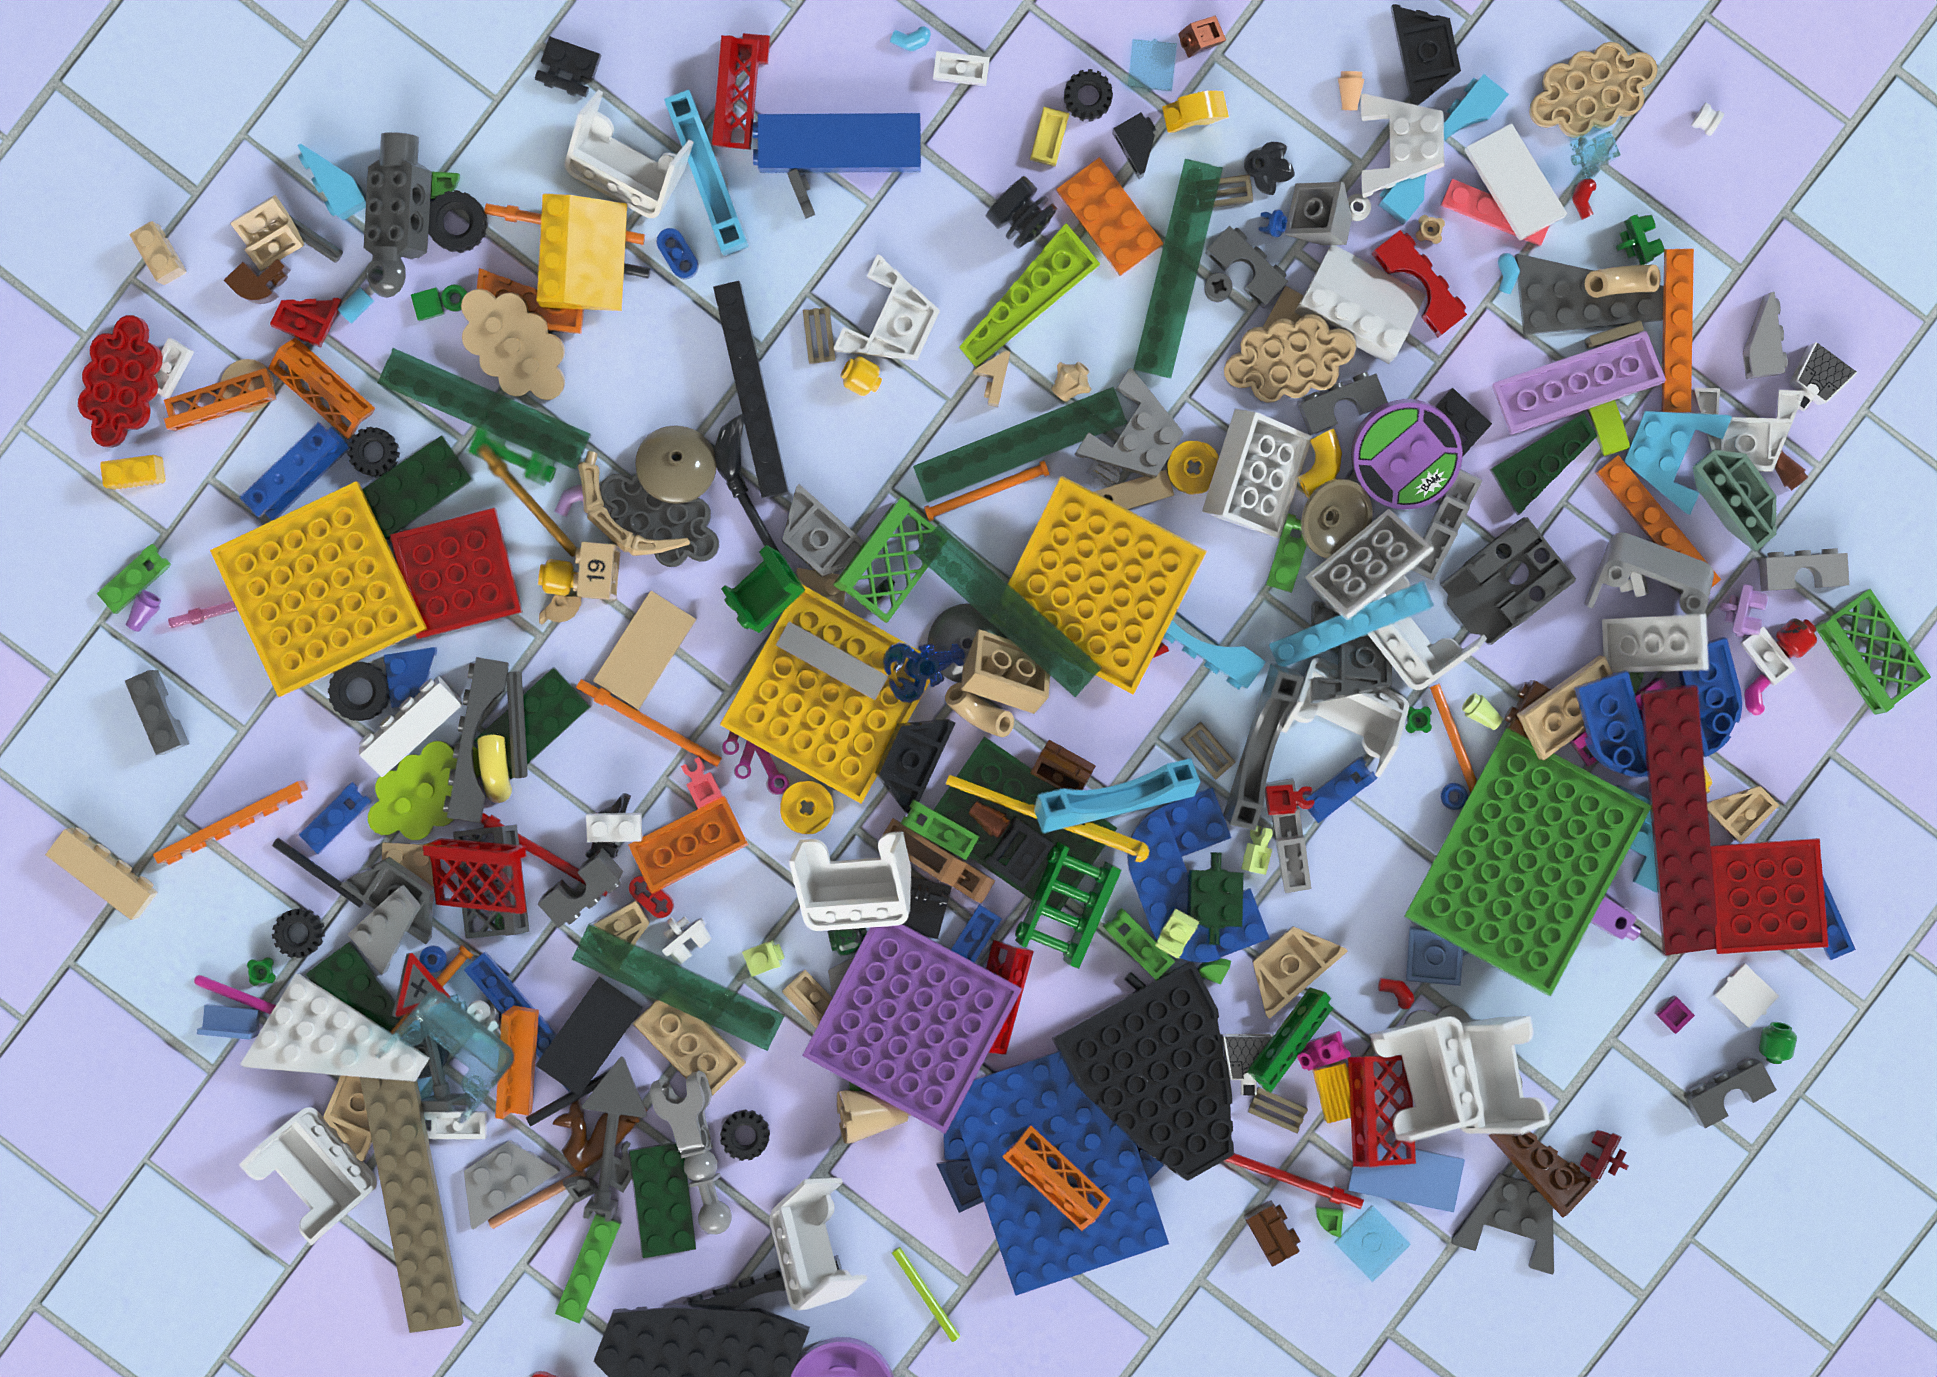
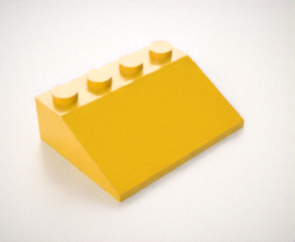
M543 193L537 302L540 307L622 311L627 224L626 203L575 195Z

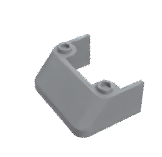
M1619 532L1610 538L1584 602L1587 607L1593 609L1602 584L1620 587L1628 581L1631 572L1634 571L1682 589L1683 592L1679 599L1681 610L1687 615H1702L1705 613L1708 605L1714 571L1704 561L1629 533Z

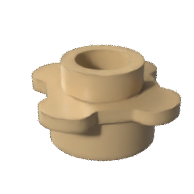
M1422 215L1418 220L1420 227L1416 233L1417 240L1421 242L1428 240L1432 241L1433 244L1440 243L1442 241L1441 233L1445 226V221L1440 217L1434 218ZM1429 227H1432V232L1428 231Z

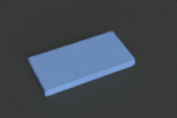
M1379 1144L1377 1147L1378 1160H1381L1387 1151ZM1400 1145L1396 1153L1402 1159H1406V1146ZM1415 1148L1416 1164L1353 1167L1352 1163L1347 1189L1348 1191L1454 1213L1465 1159Z

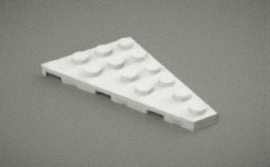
M295 974L240 1065L247 1068L416 1081L428 1062L429 1057L304 976Z

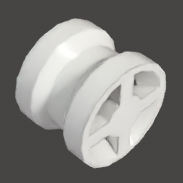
M1705 102L1695 116L1691 126L1701 128L1706 135L1711 136L1719 126L1725 113L1720 110H1713L1711 105Z

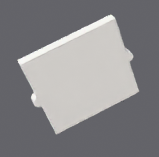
M1745 963L1731 977H1727V982L1714 994L1747 1028H1750L1762 1014L1766 1015V1010L1779 998V995Z

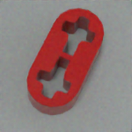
M643 875L632 879L629 884L630 894L653 916L664 918L672 913L674 901L668 893L661 889L653 894L651 893L650 897L644 892L638 894L636 892L638 887L635 883L637 881L642 883L645 879ZM655 897L659 901L667 900V912L664 910L658 912L656 910L658 905L652 898Z

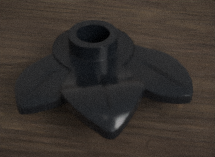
M1281 142L1266 143L1260 150L1248 153L1244 159L1245 171L1254 177L1257 189L1264 194L1274 195L1276 182H1286L1295 176L1293 166L1288 160L1283 158L1287 146ZM1256 159L1260 160L1261 168L1255 165Z

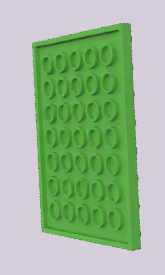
M1506 728L1404 917L1550 997L1647 817L1651 805L1554 753L1545 760L1539 759L1529 739Z

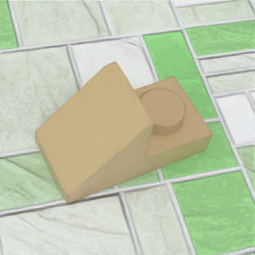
M1009 351L1002 352L973 370L975 375L993 379V382L987 381L984 394L985 398H989L988 405L999 407L1010 358Z

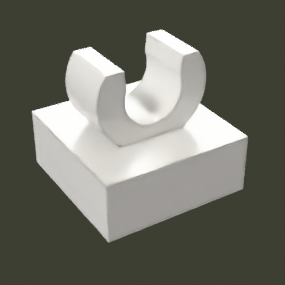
M1634 571L1630 574L1631 579H1628L1624 585L1620 586L1621 593L1634 590L1636 597L1649 594L1645 575Z

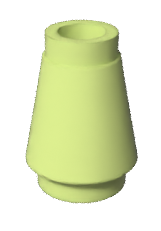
M1471 694L1462 706L1466 717L1492 730L1497 729L1503 721V717L1499 715L1483 695Z

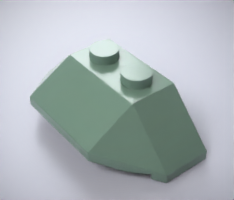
M1712 450L1692 467L1696 488L1725 528L1750 549L1757 552L1777 534V527H1775L1777 515L1776 494L1747 454Z

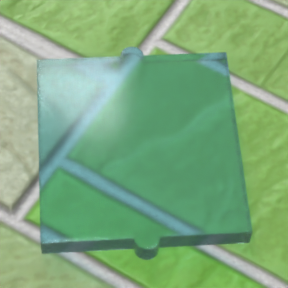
M1133 39L1128 87L1144 88L1148 92H1151L1152 89L1172 91L1177 43L1158 42L1157 39L1152 41Z

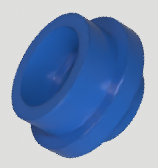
M1450 783L1441 791L1443 805L1451 810L1461 809L1468 799L1467 790L1458 783ZM1456 791L1458 799L1452 802L1449 795L1451 792Z
M432 945L426 947L421 952L419 961L430 973H435L445 967L447 956L441 947ZM433 954L437 957L436 964H431L428 961L429 955Z

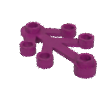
M731 731L727 740L722 744V750L726 755H734L739 750V743L737 741L739 735ZM747 740L740 762L734 768L735 776L738 779H746L750 776V764L756 751L769 777L766 782L768 791L774 795L784 793L789 787L788 778L778 772L769 752ZM727 742L735 744L733 752H729L726 749ZM740 766L746 767L747 774L745 776L739 775L738 768ZM779 778L783 781L782 788L774 786L775 779Z

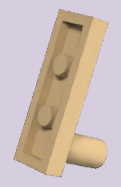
M1167 469L1160 471L1156 478L1143 476L1094 491L1096 494L1127 510L1174 496Z

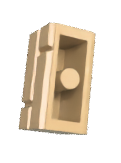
M151 221L129 234L156 282L166 285L187 273L159 224Z

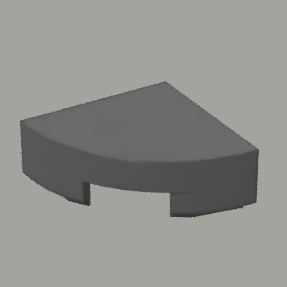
M574 1176L562 1180L565 1189L576 1203L595 1193V1189H598V1183L589 1177Z

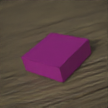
M1675 995L1655 1013L1674 1034H1677L1695 1016Z

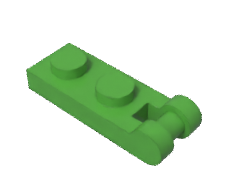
M1290 513L1287 514L1265 585L1292 593L1307 545L1303 539L1302 531L1300 538L1290 536L1292 528L1301 531V519H1297L1296 515Z
M154 544L146 547L134 561L96 593L114 614H118L135 599L137 594L145 590L171 566V563L166 558L163 559L158 554L159 550ZM149 560L155 565L151 571L145 565Z
M913 799L910 804V812L907 817L904 816L900 823L967 860L979 836ZM920 814L928 817L923 826L916 822Z
M1121 907L1116 912L1117 916L1111 922L1107 921L1103 927L1157 980L1175 960L1168 953L1156 947V941ZM1126 923L1130 929L1122 935L1118 929Z

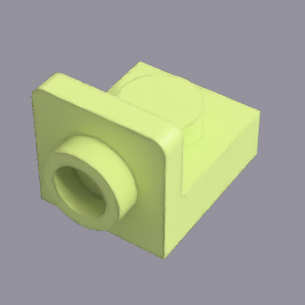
M1175 909L1163 926L1155 946L1179 958L1186 943L1197 929L1199 922Z
M773 940L742 951L751 977L781 967L783 965L781 960L785 959L780 944L775 945Z

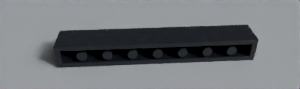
M734 281L713 286L741 411L745 413L744 424L761 497L763 500L788 495L790 491L742 284L740 281Z

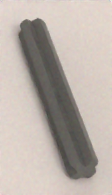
M514 671L506 674L512 777L526 778L528 771L522 673Z

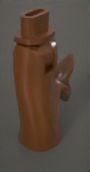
M581 1099L573 1102L570 1105L569 1112L558 1116L552 1123L553 1125L571 1129V1136L561 1151L572 1167L578 1172L583 1171L602 1158L608 1113L603 1112L595 1125L590 1139L587 1140V1126L584 1120ZM619 1116L615 1147L635 1127L636 1123L641 1121L640 1117Z

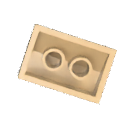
M979 629L976 632L963 667L961 690L1035 714L1049 698L1052 654Z

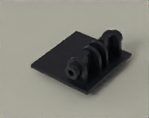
M911 876L910 913L903 924L924 936L938 939L952 887Z

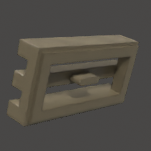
M1249 174L1196 182L1200 210L1252 203L1254 201ZM1245 182L1246 185L1244 187L1203 192L1205 187ZM1247 192V196L1208 202H1205L1204 199Z
M830 307L813 308L811 310L804 309L803 318L809 364L836 361L835 351L833 350L834 340ZM821 314H825L829 356L825 357L820 323ZM814 315L819 357L814 358L809 319V316Z
M1639 320L1590 335L1584 340L1586 349L1638 334L1644 331L1642 321Z
M1201 721L1180 738L1215 780L1236 763ZM1199 730L1204 733L1228 761L1225 765L1197 734ZM1191 737L1195 739L1220 768L1217 772L1189 741Z
M1258 1086L1257 1095H1254L1247 1111L1298 1134L1299 1127L1303 1123V1118L1308 1108L1272 1092L1269 1093ZM1261 1095H1264L1300 1112L1297 1116L1259 1098ZM1256 1105H1260L1275 1113H1278L1291 1120H1294L1295 1123L1294 1125H1292L1274 1116H1271L1265 1112L1255 1109Z

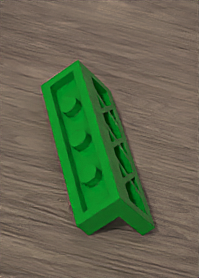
M1309 987L1248 1069L1247 1073L1265 1091L1269 1093L1273 1091L1296 1060L1297 1055L1302 1052L1333 1010V1007L1329 1004L1332 998L1325 991Z

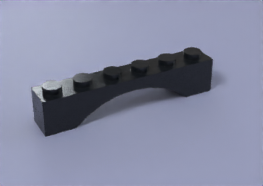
M836 1255L834 1259L838 1271L842 1269L839 1256ZM779 1269L765 1272L762 1278L754 1280L753 1276L739 1280V1285L729 1288L727 1284L717 1286L709 1294L702 1295V1292L690 1294L686 1297L687 1300L683 1304L707 1305L708 1308L724 1309L725 1306L735 1309L746 1300L774 1291H786L782 1272Z

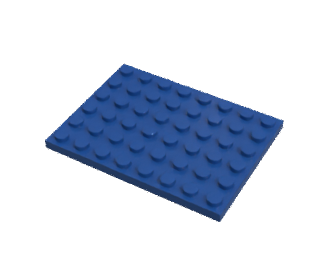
M1058 1051L974 1079L955 1116L1015 1296L1169 1244L1137 1145L1075 1085ZM1030 1125L1111 1199L1097 1219L1084 1230L1079 1229L1002 1157L1018 1141ZM1028 1137L1024 1143L1032 1151H1038L1037 1143ZM1046 1157L1047 1164L1052 1169H1058L1057 1162L1052 1157ZM1066 1176L1068 1184L1072 1188H1078L1077 1180L1072 1176ZM1086 1194L1088 1203L1096 1209L1100 1202L1092 1194Z

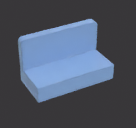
M206 1004L204 1005L203 1025L197 1029V1035L252 1039L258 1036L260 1010Z

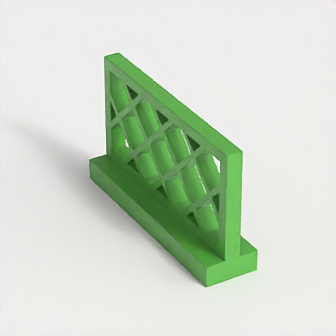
M903 497L894 501L833 583L836 588L847 592L885 623L891 619L949 539L909 507L910 503ZM906 515L915 520L917 531H903L902 521ZM897 527H898V532H899V533L893 534L894 531H895V530L897 529ZM931 533L940 540L935 548L925 549L923 534ZM918 535L920 550L906 551L904 536ZM899 537L901 552L888 553L887 541L889 538ZM883 549V554L877 555ZM920 554L922 566L919 569L909 570L907 555ZM902 556L904 571L891 572L889 557ZM884 558L886 573L873 574L872 561ZM867 569L868 575L862 576ZM916 573L911 579L910 574ZM905 575L907 586L904 590L894 591L892 576ZM887 577L889 592L876 593L873 578ZM869 579L871 594L861 595L853 587L858 580ZM900 594V596L895 601V595ZM890 595L891 608L885 614L878 608L876 597Z
M1867 589L1830 617L1815 625L1818 634L1874 715L1887 713L1895 707L1894 705L1931 678L1871 589ZM1866 598L1872 605L1871 616L1859 613L1860 603ZM1842 615L1852 616L1850 631L1844 630L1838 623L1837 619ZM1858 618L1870 620L1868 634L1857 632ZM1876 622L1884 623L1887 627L1886 638L1874 636ZM1856 637L1868 639L1866 653L1858 652L1856 649ZM1874 640L1886 642L1884 657L1872 654ZM1892 644L1899 645L1903 650L1901 660L1890 658ZM1871 659L1883 661L1881 675L1873 674L1871 671ZM1889 662L1901 665L1899 679L1887 677ZM1907 666L1914 667L1920 678L1914 682L1905 680ZM1886 681L1898 683L1897 694L1892 698L1885 691Z

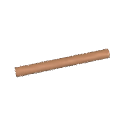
M585 1170L581 1172L576 1171L564 1179L574 1176H588ZM563 1181L556 1182L488 1220L490 1227L495 1229L566 1190Z

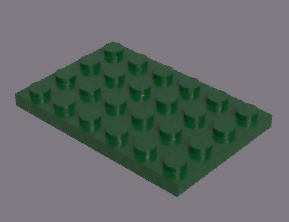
M985 736L956 776L1029 805L1036 804L1039 794L1059 790L1030 773L1032 769ZM949 786L934 808L935 812L979 836L969 854L970 858L1031 900L1034 898L1049 863L1047 861L1048 854L1023 889L983 861L987 854L991 855L1012 824L1009 823L999 838L994 835L990 836L969 815V811L977 801L1006 814V818L1010 821L1014 816L1052 842L1054 844L1053 847H1056L1057 842L1063 843L1069 847L1068 856L1093 865L1106 846L1063 828L1042 833L1038 819ZM1104 818L1090 822L1114 832L1117 830L1116 826ZM1020 831L999 862L1006 866L1027 835ZM1062 865L1056 880L1077 888L1086 874ZM1051 890L1045 905L1061 911L1070 897Z

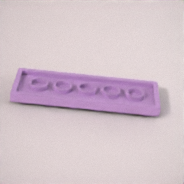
M1647 331L1495 382L1492 384V388L1510 435L1660 385L1666 379Z

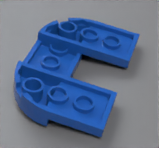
M1725 637L1707 642V670L1678 671L1682 686L1693 684L1698 686L1703 757L1717 752L1731 739L1729 735L1735 724L1739 723L1742 713L1741 689L1728 640ZM1623 670L1574 687L1587 737H1584L1595 759L1612 771L1633 777H1647L1643 717H1640L1628 671Z
M1212 787L1196 793L1194 797L1177 800L1151 811L1138 823L1131 836L1135 840L1144 842L1149 848V856L1143 862H1135L1137 856L1127 853V864L1148 923L1156 939H1158L1163 926L1175 909L1188 915L1189 875L1182 857L1232 838ZM1251 888L1243 890L1242 927H1225L1220 929V945H1208L1209 929L1198 925L1179 958L1192 962L1215 961L1223 956L1270 939Z

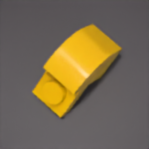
M1223 91L1197 92L1179 97L1178 101L1162 106L1168 133H1175L1194 125H1209L1229 118Z

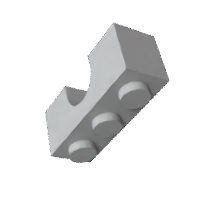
M1838 548L1821 549L1822 554L1811 555V550L1794 551L1795 556L1784 557V552L1767 553L1768 558L1759 559L1761 591L1795 589V576L1802 567L1808 569L1813 574L1815 588L1850 585L1848 553H1838Z

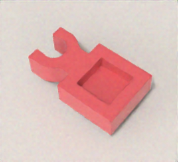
M700 757L694 759L697 763V769L693 772L690 771L688 765L684 764L681 766L683 772L692 779V782L686 785L698 809L723 797L711 772L704 774V763Z

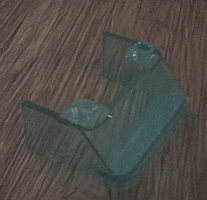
M434 991L422 999L375 1056L380 1059L397 1039L405 1045L415 1046L420 1044L427 1035L430 1036L469 1068L462 1079V1089L473 1100L456 1120V1122L462 1124L470 1118L510 1068L514 1061V1053L506 1043L442 992Z

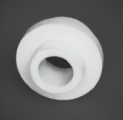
M1353 194L1348 197L1352 221L1366 219L1371 211L1369 199L1363 197L1362 194ZM1360 203L1363 207L1362 211H1355L1353 204Z

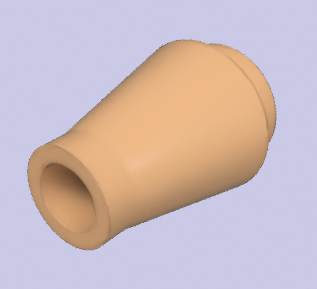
M1341 71V77L1338 78L1342 103L1341 110H1358V103L1365 80L1362 79V72Z

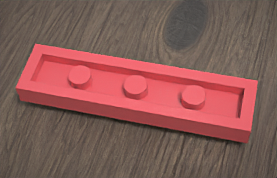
M1453 178L1451 179L1441 206L1516 236L1491 194ZM1549 226L1523 240L1541 246Z

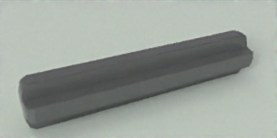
M290 216L304 243L335 263L339 261L343 254L341 249Z

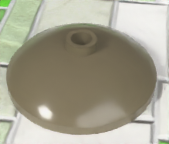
M677 425L662 427L649 434L638 448L635 462L636 474L643 488L656 499L674 504L687 503L703 495L714 481L717 468L715 452L709 441L696 430ZM679 455L682 459L674 461L672 456Z
M1334 479L1319 486L1307 500L1301 517V531L1309 549L1315 554L1328 559L1371 524L1373 509L1369 495L1362 486L1347 479Z

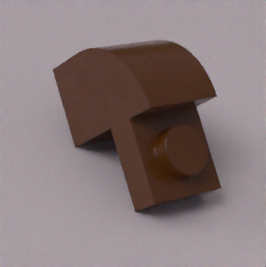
M276 259L261 275H258L250 265L242 262L224 279V282L240 297L252 303L266 304L279 297L272 288L282 285L287 280V274L291 269L284 262Z

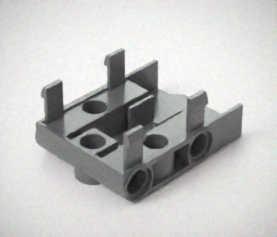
M1523 517L1467 560L1461 568L1440 583V585L1448 594L1447 605L1469 633L1479 634L1480 636L1485 635L1487 645H1492L1510 630L1529 619L1563 590L1576 582V578L1530 519ZM1499 544H1503L1508 548V555L1505 559L1499 558L1496 554V548ZM1538 548L1546 553V560L1543 563H1538L1534 558V553ZM1513 561L1522 562L1528 568V578L1520 585L1511 584L1505 576L1506 567ZM1534 586L1538 587L1542 592V596L1538 601H1533L1529 594L1530 589Z

